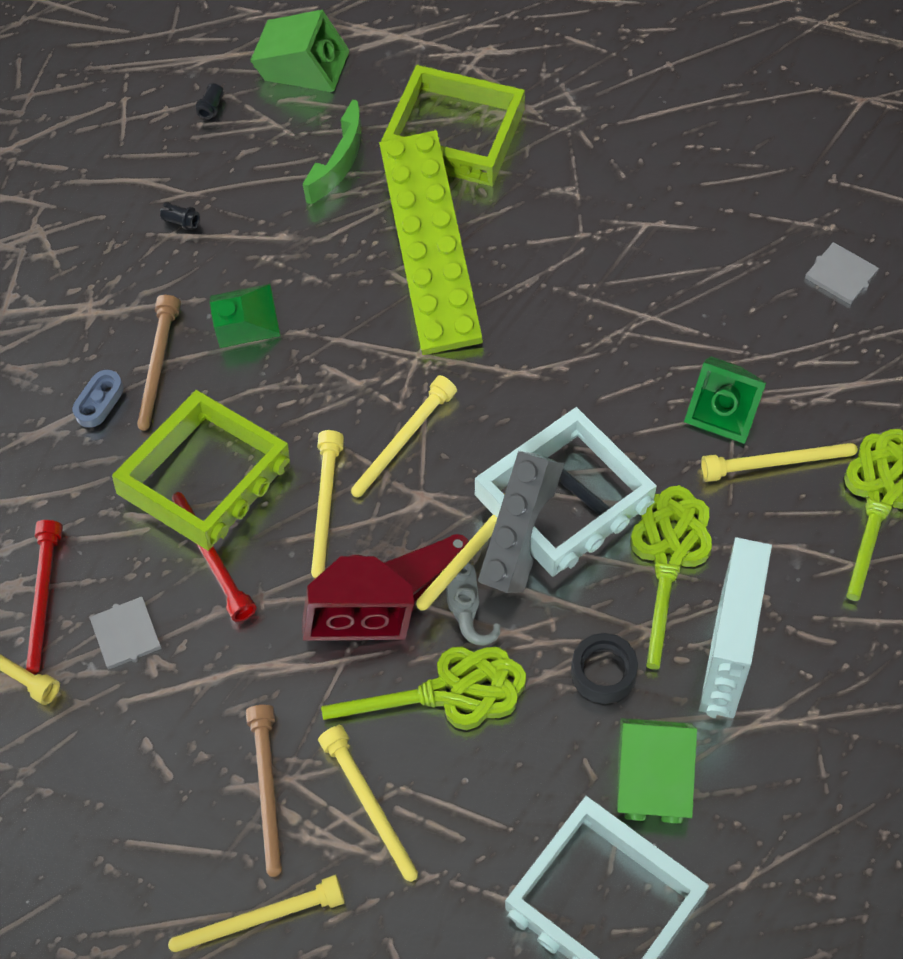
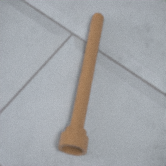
M160 295L156 300L155 312L159 321L137 422L138 428L142 431L148 430L150 427L171 321H174L180 312L181 301L172 295Z
M255 705L246 709L247 726L251 727V732L255 733L266 871L270 877H277L281 873L269 739V731L272 730V724L275 723L274 707L271 705Z

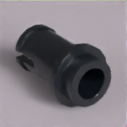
M210 83L202 99L197 101L195 105L196 113L202 119L209 120L216 116L218 112L217 106L225 93L220 85Z
M170 202L163 204L165 208L169 209L161 208L160 218L163 221L182 225V228L185 230L197 228L200 222V214L194 207L184 208Z

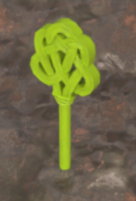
M890 429L881 433V435L872 433L864 437L858 450V458L850 462L844 476L846 487L854 495L866 498L865 508L868 516L846 595L848 599L853 601H859L861 598L881 522L890 514L892 506L903 509V478L896 483L903 474V430ZM888 462L893 463V467L890 470L888 467ZM883 493L884 498L880 502L879 494Z
M680 485L668 487L661 494H655L654 503L647 508L644 515H641V521L634 526L630 539L632 550L637 556L645 560H654V570L656 578L659 580L646 667L653 670L659 669L661 664L672 582L678 577L681 565L683 567H696L703 564L711 555L712 538L707 531L710 518L709 507L704 501L696 499L688 489ZM676 520L678 523L673 529L670 521ZM657 527H659L660 534H661V537H662V539H663L662 541H661V539H660V536H659ZM687 531H688L689 534H688V535L685 537V539L682 541V539L684 538V536L686 535V533H687ZM644 536L647 538L648 545L642 540ZM699 543L700 548L696 551H693V549ZM670 553L672 557L669 564H667L666 555Z
M451 647L441 654L437 662L438 678L428 679L422 685H419L418 689L321 706L323 720L421 703L423 706L426 705L433 708L443 706L447 720L455 728L469 730L478 727L486 718H502L512 714L517 707V698L525 689L526 672L520 664L509 659L507 652L499 647H486L475 652L464 647ZM456 662H459V663H457L455 666H453L451 669H449L452 664H454V663H456ZM509 675L514 678L513 683L508 680ZM486 681H489L491 683L490 686L481 684ZM457 710L462 711V712H466V713H469V714H466V715H465V714H461V713L458 712Z

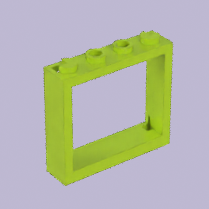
M416 65L381 142L403 137L400 135L421 90L505 109L507 112L488 157L441 146L447 176L493 187L525 110V90Z
M195 390L112 474L116 494L209 551L220 538L224 539L229 528L237 519L240 520L247 514L250 505L256 498L262 497L267 492L270 483L277 475H282L285 472L284 468L290 462L288 443L200 391ZM207 419L266 455L203 521L144 485L143 482Z

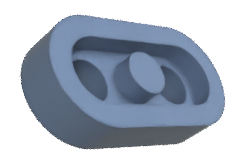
M102 370L97 372L74 402L72 411L81 426L95 427L101 424L122 395L124 386L120 376L115 371ZM112 388L110 391L104 392L105 389Z

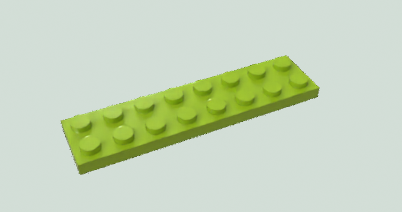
M437 130L379 142L422 356L483 343Z

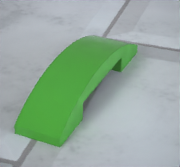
M352 99L340 120L343 138L327 165L315 162L303 182L306 203L313 204L330 193L344 179L356 160L362 137L357 100Z

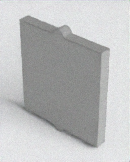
M833 242L822 256L816 257V263L807 272L805 278L851 305L862 290L868 289V283L878 272L879 268Z
M142 596L121 605L114 604L111 609L89 617L108 670L129 661L137 662L139 657L162 649Z

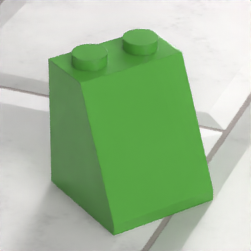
M317 10L267 20L250 61L265 81L332 92L335 90L350 50L324 11Z
M621 718L617 812L624 813L625 819L644 821L646 820V815L661 816L662 822L679 824L683 823V818H692L697 728L692 723Z

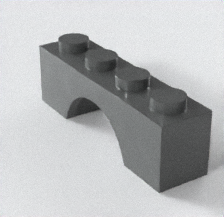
M518 451L478 582L506 593H524L534 561L530 554L532 530L541 509L555 495L564 463L535 453Z

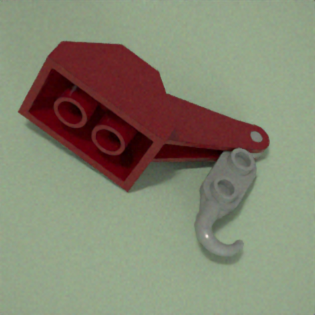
M453 534L441 541L384 563L375 556L359 554L340 556L307 585L302 618L303 641L405 640L413 606L416 604L417 599L469 542L468 539L463 535ZM468 562L446 587L447 602L450 611L459 623L462 635L469 642L484 646L497 640L500 635V625L496 623L493 631L488 635L478 634L474 630L473 620L479 606V596L475 569Z

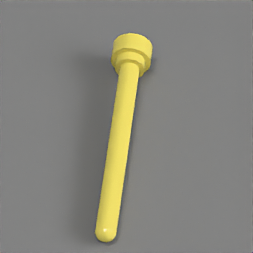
M438 375L430 384L429 397L351 489L354 497H361L434 409L439 404L449 402L457 393V388L448 378Z
M325 430L318 434L317 448L320 450L323 458L311 570L314 578L325 570L335 459L339 456V452L343 450L344 443L343 434L333 430Z
M854 443L727 460L724 457H718L716 454L702 456L701 468L705 482L720 480L721 477L726 476V473L854 456L858 448Z
M492 515L417 599L416 606L418 609L427 610L489 540L497 521L495 515Z
M0 654V671L28 687L27 690L31 698L40 704L47 705L53 701L60 688L59 681L47 674L34 675Z
M337 725L326 730L318 738L325 753H329L331 757H336L405 880L409 882L416 880L418 877L417 869L348 751L350 747L348 744L349 736L342 725Z
M337 875L322 879V883L316 885L315 890L173 937L169 940L168 947L172 952H179L321 904L322 907L329 905L330 908L345 904Z

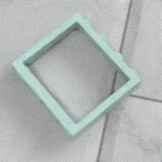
M577 407L475 477V496L498 518L504 494L501 491L508 486L518 451L535 453L548 458L578 436L633 491L557 548L535 526L533 527L530 540V554L552 577L567 567L570 569L574 567L579 557L587 551L590 553L596 551L603 544L607 536L613 532L615 534L620 533L637 514L644 515L647 508L654 503L657 487Z
M735 537L720 595L699 711L706 712L708 716L715 719L717 715L734 718L751 667L771 544Z
M585 796L505 900V908L509 912L507 916L520 929L525 930L528 927L539 935L537 941L553 954L559 951L568 959H599L524 901L574 833L584 823L685 898L642 958L660 959L705 897L709 885L592 799Z

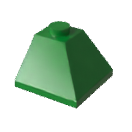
M270 284L210 296L213 326L220 348L280 337Z
M710 356L703 363L684 423L745 444L767 382L741 366Z

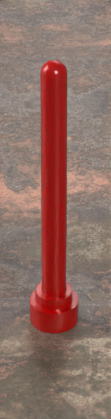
M181 492L174 493L172 502L195 515L185 496ZM198 545L228 597L226 600V610L232 620L240 622L251 617L257 609L251 596L243 591H239L214 546L207 551Z
M40 520L36 522L34 536L40 545L26 663V670L34 675L40 671L53 549L62 538L63 525L54 520Z

